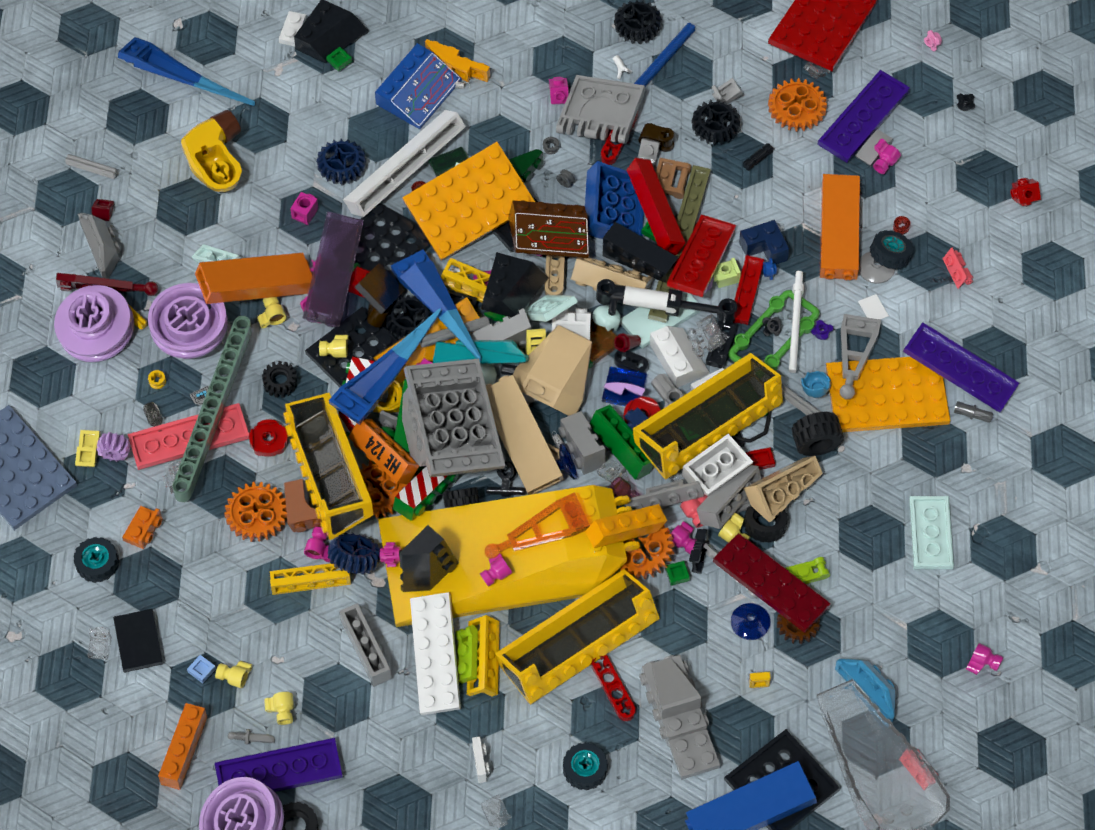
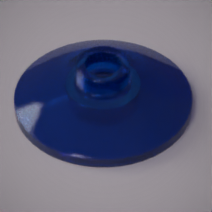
M561 443L559 445L560 459L556 460L560 471L565 470L573 480H576L577 472L572 457L566 446Z
M742 604L732 613L731 627L740 638L757 640L768 632L770 616L758 604ZM748 617H753L754 620H753V621H750V620H748L747 618H748Z

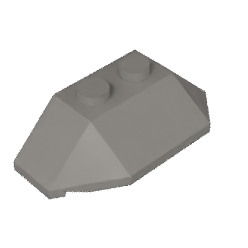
M79 213L80 225L102 278L109 279L119 261L117 253L120 252L117 241L113 242L112 240L114 237L111 227L107 228L104 220L91 214Z

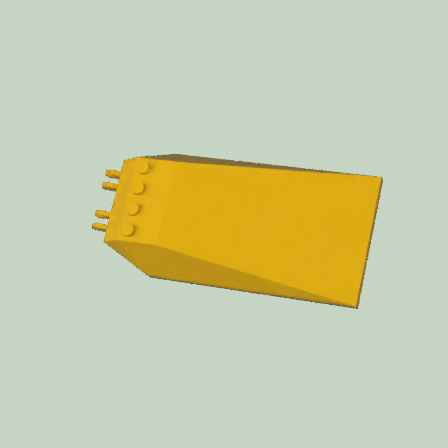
M588 485L425 511L420 516H416L412 521L403 515L378 519L383 548L386 542H395L403 550L429 525L445 540L458 561L456 568L451 573H448L430 591L415 592L401 591L403 581L400 579V575L403 573V570L400 568V562L397 564V567H387V564H385L395 626L412 625L410 598L449 592L451 595L453 618L582 597L609 579L627 562L626 551L637 550L640 547L638 541H631L625 544L623 541L593 548L585 532L597 519L632 511L631 506L616 509V506L628 504L631 501L630 497L626 495L618 496L614 499L611 488ZM500 553L513 573L503 580L496 579L488 587L479 573L489 570V559Z

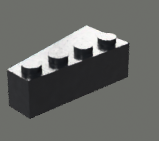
M614 222L603 237V257L665 283L678 261L677 256L617 222Z

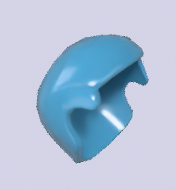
M807 372L805 378H801L803 391L809 397L821 398L830 390L831 380L824 372Z

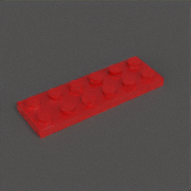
M701 214L668 279L667 286L703 297L736 230V225Z

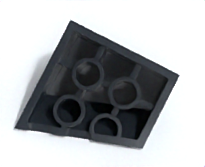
M320 0L294 36L295 49L321 62L328 63L326 57L339 47L344 49L349 44H354L357 38L362 35L365 36L369 33V30L352 12L326 0Z
M496 252L481 310L512 318L520 314L518 310L526 309L534 295L536 296L541 286L548 280V277L531 261Z
M429 525L399 552L400 568L403 570V573L400 575V579L403 581L401 591H430L448 573H451L458 564L457 559L445 540Z

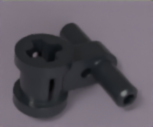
M506 461L503 469H497V474L502 479L501 487L486 488L487 494L501 495L502 497L525 495L526 492L524 487H511V481L516 478L517 471L510 462ZM508 468L511 472H508L507 476H505L503 472Z

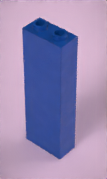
M799 761L686 812L688 819L685 822L689 830H758L817 803V800Z

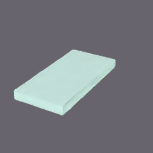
M682 291L681 300L698 303L690 293ZM638 307L621 318L620 324L629 334L640 336L641 343L639 346L643 349L650 344L651 332L666 326L677 327L700 311L680 308L678 317L669 315L667 322L664 323L648 319L650 308Z
M545 295L527 306L525 312L528 320L547 322L578 301L575 296Z
M910 496L909 506L914 569H953L949 496Z

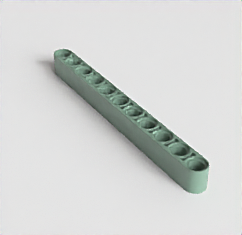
M239 316L233 322L172 487L175 499L179 502H187L192 497L251 338V322L246 316Z

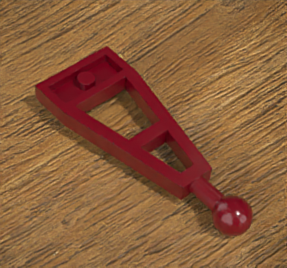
M56 274L57 288H60L61 291H72V289H80L92 285L107 286L119 292L140 291L145 292L148 296H154L159 291L157 283L149 281L146 284H135L130 281L92 276Z

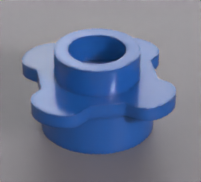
M769 258V262L763 263L764 277H769L770 280H773V275L777 273L776 263H773L772 258Z

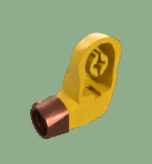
M229 110L222 111L197 124L181 139L182 151L192 173L208 188L216 192H227L234 189L242 172L240 163L229 153L224 143H228L241 132L237 119Z

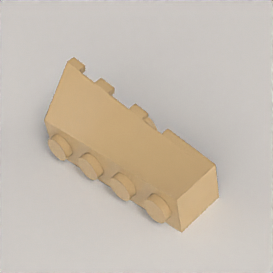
M578 257L571 276V280L576 281V284L591 286L595 291L598 282L603 279H609L618 285L649 290L655 279L650 276H642L639 271L634 269L632 271H624L622 266L616 264L606 266L605 261L591 257Z
M816 456L806 457L744 487L750 505L768 522H771L779 512H782L792 500H795L804 489H807L823 473Z

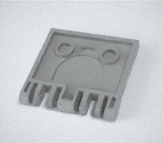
M576 75L558 120L556 132L561 134L566 132L568 135H571L574 130V124H579L577 136L582 137L584 133L586 138L598 139L600 136L601 140H606L609 129L613 130L611 141L617 142L618 139V143L626 144L645 92V86Z

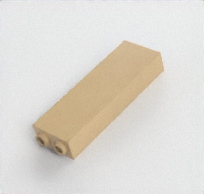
M506 375L493 385L487 384L486 389L496 430L528 495L536 494L563 481V475L514 376Z

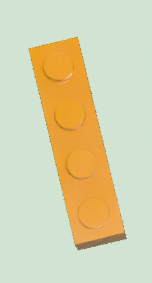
M656 504L597 519L585 532L593 548L658 532L667 522V519L660 505Z

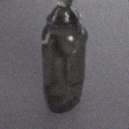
M154 402L145 404L143 411L148 423L152 427L162 425L163 418L158 406Z

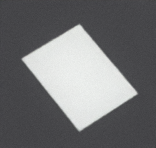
M877 294L858 301L867 318L883 319L889 316Z

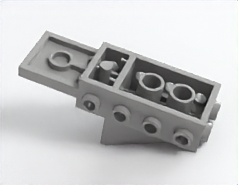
M670 655L658 662H647L642 666V673L639 674L642 686L646 687L648 703H652L654 719L659 722L661 738L665 739L667 746L670 748L680 778L683 780L720 768V763L707 731V726L709 725L707 715L702 714L700 709L702 708L701 696L695 689L693 679H689L687 674L689 672L686 661H682L680 655Z

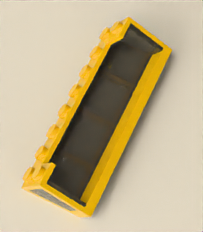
M749 353L634 427V442L666 480L727 434L731 437L736 435L739 431L750 426L774 408L779 407L783 403L781 375L755 355Z
M329 392L285 404L286 412L283 413L285 423H288L285 426L287 435L292 438L290 439L292 450L297 451L295 452L296 461L302 465L300 466L302 477L307 479L305 480L307 491L312 492L310 494L311 502L317 506L315 508L317 518L322 520L320 522L322 532L327 533L329 540H332L373 516V507L337 410L329 404V399L331 398Z
M623 569L496 652L495 655L500 668L531 705L590 666L594 658H596L594 661L596 662L600 659V656L608 654L660 618L650 590Z

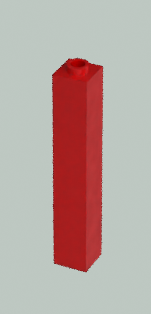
M635 158L627 168V173L657 245L673 255H677L684 246L685 240L651 160Z

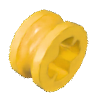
M154 370L148 375L149 384L153 389H161L165 386L166 379L162 371ZM156 377H159V382H155Z

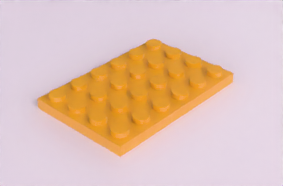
M498 142L402 197L440 261L508 222L512 200L535 202Z
M912 357L867 360L858 381H853L855 395L851 399H844L840 395V388L846 382V379L842 377V362L826 363V373L831 380L829 394L832 413L838 416L842 432L950 424L943 377ZM848 361V370L855 371L859 361Z

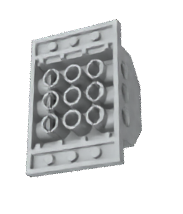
M479 359L405 366L404 373L408 388L403 394L402 422L410 456L420 467L427 466L429 477L503 469L505 462Z

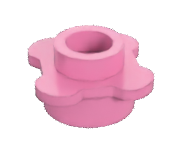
M929 30L927 37L924 38V42L932 51H936L937 46L941 45L942 39L939 33Z

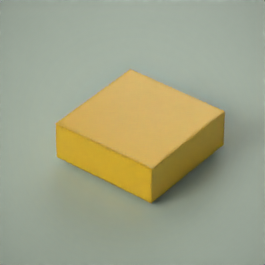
M770 672L750 673L749 688L769 687Z

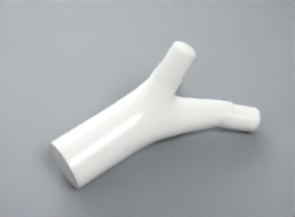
M614 56L613 60L618 68L617 79L621 78L623 71L631 74L632 70L624 65L620 56Z

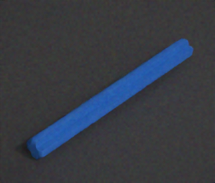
M687 23L634 84L646 86L695 31V25Z

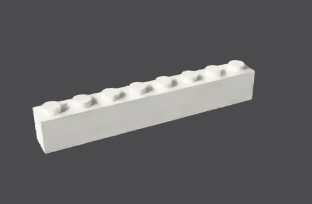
M444 110L346 196L343 201L351 214L364 217L466 126L458 112Z

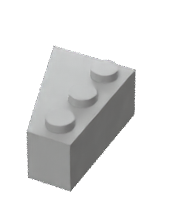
M524 308L518 310L520 314L512 318L506 316L502 318L503 322L495 326L489 324L471 333L472 340H513L520 350L526 349V330H531V325Z
M580 411L560 419L558 430L560 436L567 441L566 447L570 454L573 453L575 457L574 463L577 469H581L583 475L605 467V447L598 445L596 442L598 436L592 434L589 422Z

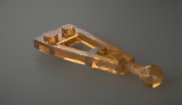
M574 492L555 501L507 534L509 540L498 545L494 543L488 544L485 547L484 553L487 558L493 559L501 551L510 547L517 551L572 537L586 531L590 525ZM561 509L569 528L542 535L537 524ZM529 529H533L536 537L516 542V538Z

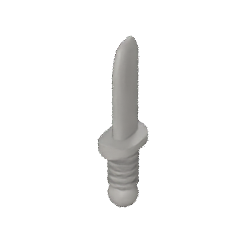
M246 729V733H228L229 739L245 740V744H249V742L274 743L275 738L271 735L250 733V729Z

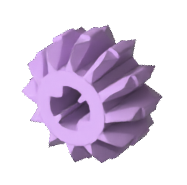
M108 432V434H102L97 442L98 455L110 461L115 460L118 462L119 460H125L130 451L129 439L117 433L112 434Z

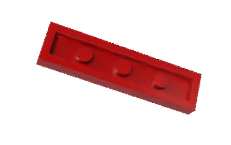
M748 255L745 257L734 300L737 304V312L733 322L745 325L749 323L763 268L764 259Z

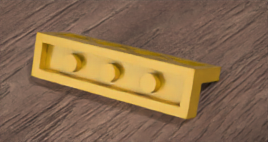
M450 258L441 274L445 287L476 297L477 301L483 303L487 287L484 282L489 280L490 274ZM453 265L458 267L461 272L454 273L449 271V269ZM474 274L478 279H468L467 275Z
M331 563L270 571L272 595L351 585L350 573L348 574L347 571L341 570L335 571L338 568H335L334 564ZM277 576H284V577H285V578H277V579H275V577H277Z
M484 615L468 621V626L480 624L478 631L480 645L477 650V661L479 660L477 678L479 679V685L474 688V683L477 679L468 681L466 694L468 696L482 692L491 697L498 695L499 663L495 653L499 651V621Z

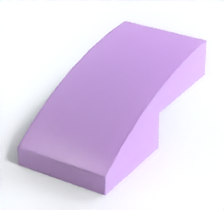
M605 383L603 388L618 395H622L624 389L639 396H642L645 391L642 387L628 383Z

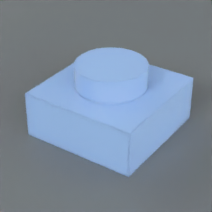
M201 655L187 668L188 673L201 683H204L216 670L215 665Z

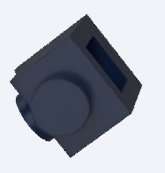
M638 407L635 410L631 409L624 416L628 422L627 425L632 431L634 427L648 419Z

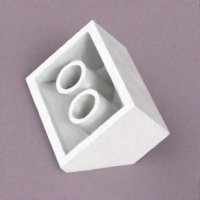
M666 326L650 333V346L676 388L709 375L707 367L684 328Z
M727 434L685 464L682 476L688 483L699 481L704 495L708 496L750 466L753 461L734 439Z

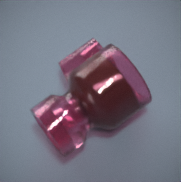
M617 477L610 486H606V488L613 490L614 499L618 496L626 495L630 498L640 496V493L636 490H631V484L622 477Z

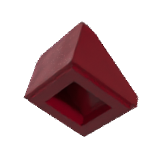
M96 199L92 206V215L104 221H109L114 201Z

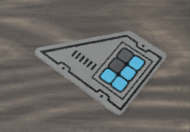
M209 386L190 394L195 404L203 405Z

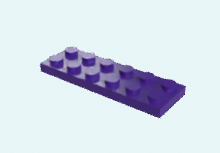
M880 70L821 136L817 145L848 163L909 93L910 87Z
M923 322L903 350L905 354L999 413L1019 385V382Z
M335 738L214 763L218 786L233 778L250 777L277 792L343 778Z

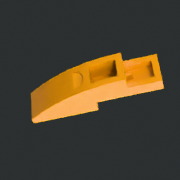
M426 39L425 48L439 57L463 81L469 82L470 78L473 77L488 82L490 66L472 61L466 57H460V51L452 46H446L437 41Z

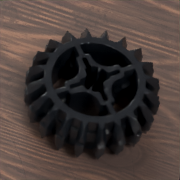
M629 0L628 4L623 3L622 7L618 8L614 20L615 30L619 33V36L624 37L625 41L630 40L631 43L637 41L638 44L641 41L647 43L648 39L653 40L654 36L658 35L662 23L660 11H657L656 6H652L651 2L646 4L645 0L642 2L638 0L632 2Z
M710 99L709 104L703 102L702 106L698 105L691 121L696 137L700 136V141L706 140L707 144L713 142L714 146L716 142L722 145L723 141L729 143L730 138L734 139L739 132L741 124L740 115L737 113L736 108H732V104L726 105L725 101L720 103L718 99L716 102H712ZM707 117L708 119L703 123V119Z
M407 294L406 298H403L400 295L399 301L395 300L390 305V311L385 319L386 328L390 331L391 335H396V339L399 340L410 334L419 326L417 324L422 322V319H424V322L433 313L417 297H410Z

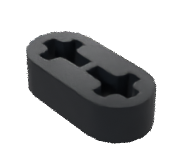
M616 351L614 364L618 368L639 376L646 374L648 371V360L645 357L631 351ZM623 356L626 357V359H623V361L619 360V358H622ZM643 364V366L637 368V365Z

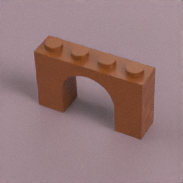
M359 468V470H360V472H361V475H362V478H363L364 483H365L364 474H363V472L361 471V469ZM340 470L341 496L352 490L345 470ZM299 479L285 482L287 522L291 530L300 533L307 529L321 527L320 522L322 520L317 518L315 509L310 507L309 491H307L305 481ZM355 495L350 496L329 510L357 503ZM360 509L331 516V524H342L344 521L356 520L362 516Z

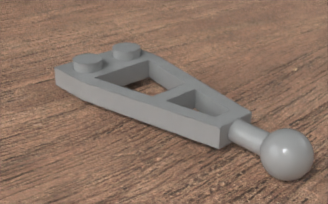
M844 314L840 334L842 377L846 379V382L840 388V395L844 399H851L855 395L853 381H858L878 340L881 326L880 319ZM847 334L870 338L864 353L847 350ZM848 359L859 361L855 371L848 370Z

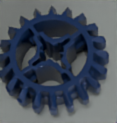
M341 138L339 142H336L333 139L332 144L327 142L326 147L322 146L321 152H318L316 162L318 171L321 173L322 178L326 177L327 182L332 180L333 184L339 182L342 186L345 181L349 184L351 179L356 181V176L361 177L362 172L365 170L366 158L364 151H362L360 146H357L355 141L350 143V140L347 139L344 142Z
M353 532L352 534L344 533V535L341 534L331 540L328 546V559H330L331 564H334L335 568H340L341 571H347L348 574L351 572L355 575L357 573L364 575L365 572L371 573L380 562V548H378L377 543H374L373 539H368V536L363 537Z

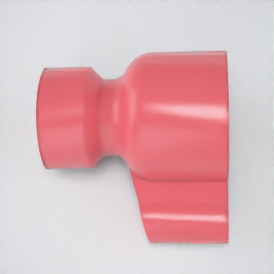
M707 495L684 501L680 505L686 517L693 519L692 523L696 528L703 526L700 523L697 508L708 497Z

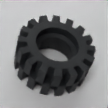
M278 361L277 365L275 362H272V367L270 365L266 366L267 370L264 369L262 374L265 391L269 392L270 396L274 394L275 398H278V395H281V398H285L284 394H287V396L291 395L290 391L294 392L295 387H297V375L291 364L288 366V362H284L283 365L282 361ZM277 375L287 377V381L282 384H275L272 380Z
M477 487L442 492L445 508L480 502Z

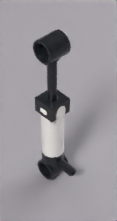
M609 279L599 281L596 289L597 302L603 305L609 304L608 314L611 316L616 314L617 303L666 311V315L677 317L680 308L717 313L718 321L723 324L732 323L737 312L736 302L729 298L721 300L718 306L683 301L681 300L682 291L669 289L668 293L618 285Z

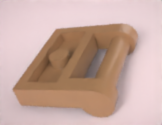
M665 158L659 159L656 174L665 194L672 195L677 199H683L687 176L692 168L689 163ZM680 170L681 174L677 188L672 187L675 172Z

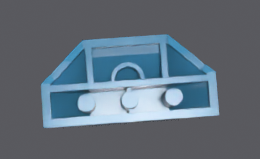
M837 660L835 670L889 726L892 725L895 716V687L893 683L888 679L886 680L881 675L880 670L875 665L872 666L868 661Z

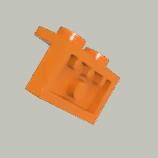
M140 506L122 537L123 541L141 549L150 544L155 529L160 527L163 520L160 509L156 508L153 511Z

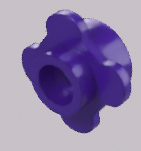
M818 320L811 333L817 339L826 340L829 333L833 331V326L831 324L827 325L823 320Z

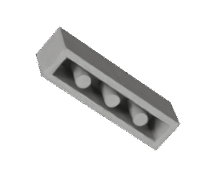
M754 465L748 466L712 492L697 508L700 523L720 529L748 498L744 487L762 479L759 467Z
M358 603L340 610L341 623L372 686L374 687L390 680V668Z

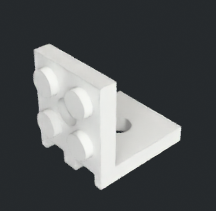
M568 308L552 318V331L560 325L590 340L591 312H587V308H576V312L569 311Z

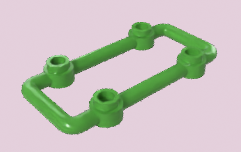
M786 290L780 296L772 297L769 301V308L744 334L736 335L734 345L728 353L732 361L737 362L741 359L736 353L739 350L742 351L748 348L750 338L763 325V318H770L773 313L781 312L784 308V301L788 297L794 300L792 290ZM801 297V306L812 314L809 317L800 319L799 338L803 334L811 332L814 328V322L820 315L819 309L803 297ZM791 337L774 355L770 354L765 357L764 363L773 370L778 369L780 359L790 349ZM764 366L761 370H758L763 377L769 372Z

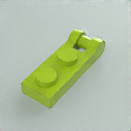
M818 557L812 561L785 568L805 584L830 577L829 570L825 568L826 562L824 557ZM818 568V572L813 573L812 569Z
M474 625L466 627L465 630L460 629L455 632V637L458 640V682L462 684L477 679L478 630Z

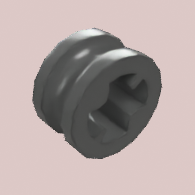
M551 136L545 138L543 141L544 152L551 155L557 153L559 150L558 139ZM553 143L554 147L548 148V144Z
M565 169L556 177L557 181L566 188L570 187L571 183L575 181L573 174Z

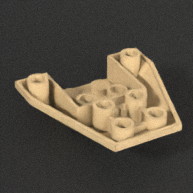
M558 325L528 355L529 360L520 363L516 367L513 376L521 392L568 416L578 413L584 399L592 341Z

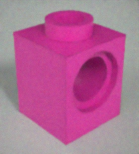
M301 192L290 208L292 219L308 225L319 209L317 198L311 194Z

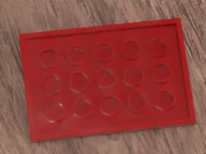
M795 0L769 37L768 44L833 71L876 6L878 0Z

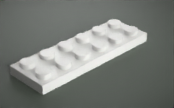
M448 592L410 598L420 714L427 715L460 710L451 595Z

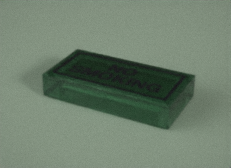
M461 146L429 159V164L437 177L455 167L456 162L461 163L468 159Z

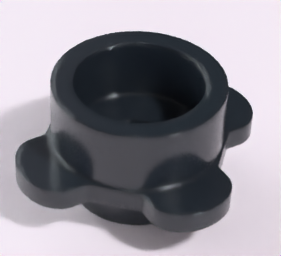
M960 93L957 95V107L962 111L974 109L975 104L973 100L975 97L973 94L963 95Z
M768 317L763 318V334L765 336L770 334L777 336L781 333V323L778 317L772 319Z

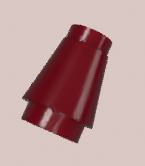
M620 333L614 339L615 348L621 352H626L639 346L641 343L640 336Z

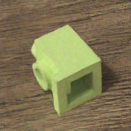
M731 258L730 261L718 265L713 277V282L717 283L718 288L739 283L741 272L735 258Z

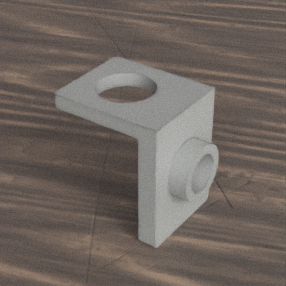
M381 410V426L390 427L395 431L398 417L393 416V414H399V412L387 413Z

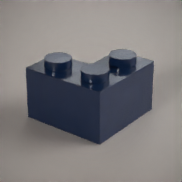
M775 219L740 231L739 244L745 256L764 252L768 262L769 258H772L773 263L776 264L788 261L789 248Z

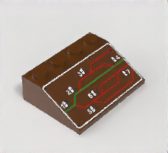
M512 200L508 219L515 253L589 257L588 218L585 206Z

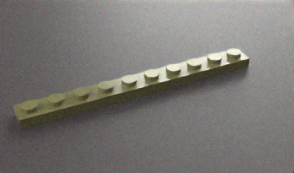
M696 165L692 167L676 221L685 240L684 246L675 255L678 259L694 230L711 169ZM658 281L656 291L669 293V289L676 290L668 287L667 282ZM650 309L648 319L666 323L669 315H666V311Z

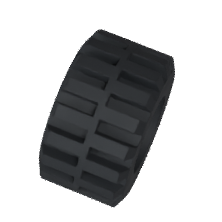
M816 412L806 415L797 420L791 428L797 451L804 456L826 454L839 447L844 441L841 425L835 413Z

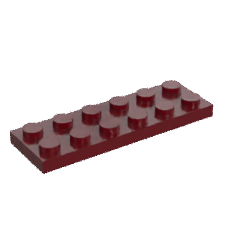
M739 533L713 558V563L804 633L830 608L831 603Z

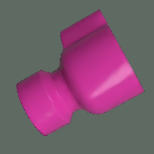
M881 138L874 146L880 159L873 164V168L878 173L885 174L889 166H893L898 161L901 153L896 147L888 145Z
M683 521L681 525L676 526L671 532L674 538L672 541L677 548L684 547L685 551L691 554V550H694L693 547H695L694 544H696L695 541L697 540L690 538L694 528Z
M321 527L313 529V538L307 540L304 554L312 559H323L326 562H330V559H328V546L324 543L328 535L322 532Z
M497 553L489 559L490 569L484 570L479 574L489 587L496 579L503 580L513 572L501 554Z
M979 643L966 670L977 675L985 665H989L991 669L997 671L1004 657L998 654L994 655L991 648Z

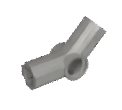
M665 373L657 375L651 381V385L665 402L664 408L673 403L670 399H679L683 396L682 391L672 384Z

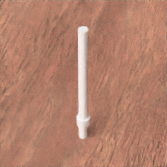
M796 271L792 291L794 294L789 360L790 373H795L797 369L801 297L804 293L802 271Z

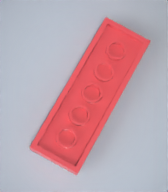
M239 403L224 408L209 450L249 439L248 429ZM198 415L128 434L137 469L140 470L183 458Z

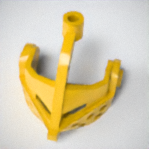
M394 380L388 388L389 395L386 403L379 402L373 412L380 413L381 410L385 412H399L402 388L398 381Z

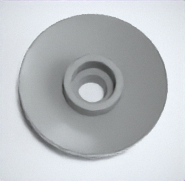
M870 252L865 253L859 259L858 272L864 280L870 283H884L894 275L895 269L875 265L874 263L878 262L871 257Z

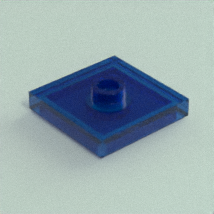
M610 366L606 383H628L644 388L647 373ZM604 388L602 402L626 407L631 400L642 396L626 389L623 390L622 395H618Z

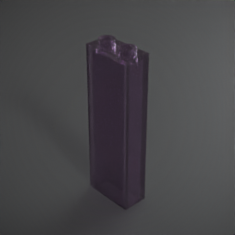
M327 211L302 317L308 322L324 323L328 327L340 326L364 220Z

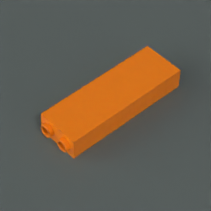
M823 174L821 187L820 278L857 280L859 270L860 176Z
M304 253L200 262L195 272L206 304L309 294L315 285V277L310 271L309 262L306 260Z

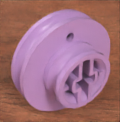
M196 283L178 284L164 290L155 298L148 313V324L154 343L166 354L183 359L197 358L214 350L222 342L228 326L224 303L206 304L200 286Z
M92 285L80 288L65 298L56 312L54 328L58 340L69 355L85 362H99L115 356L128 344L134 330V317L127 301L118 291L107 286Z
M250 777L233 778L219 785L205 801L200 814L199 830H282L284 822L282 803L277 794L262 782Z

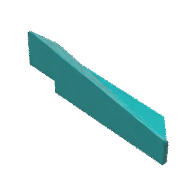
M457 340L456 344L436 342L433 363L477 359L460 340ZM473 340L481 356L480 364L522 363L529 360V356L525 355L513 340Z

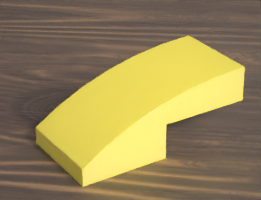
M80 430L75 466L95 467L98 456L97 442L101 435L100 431Z

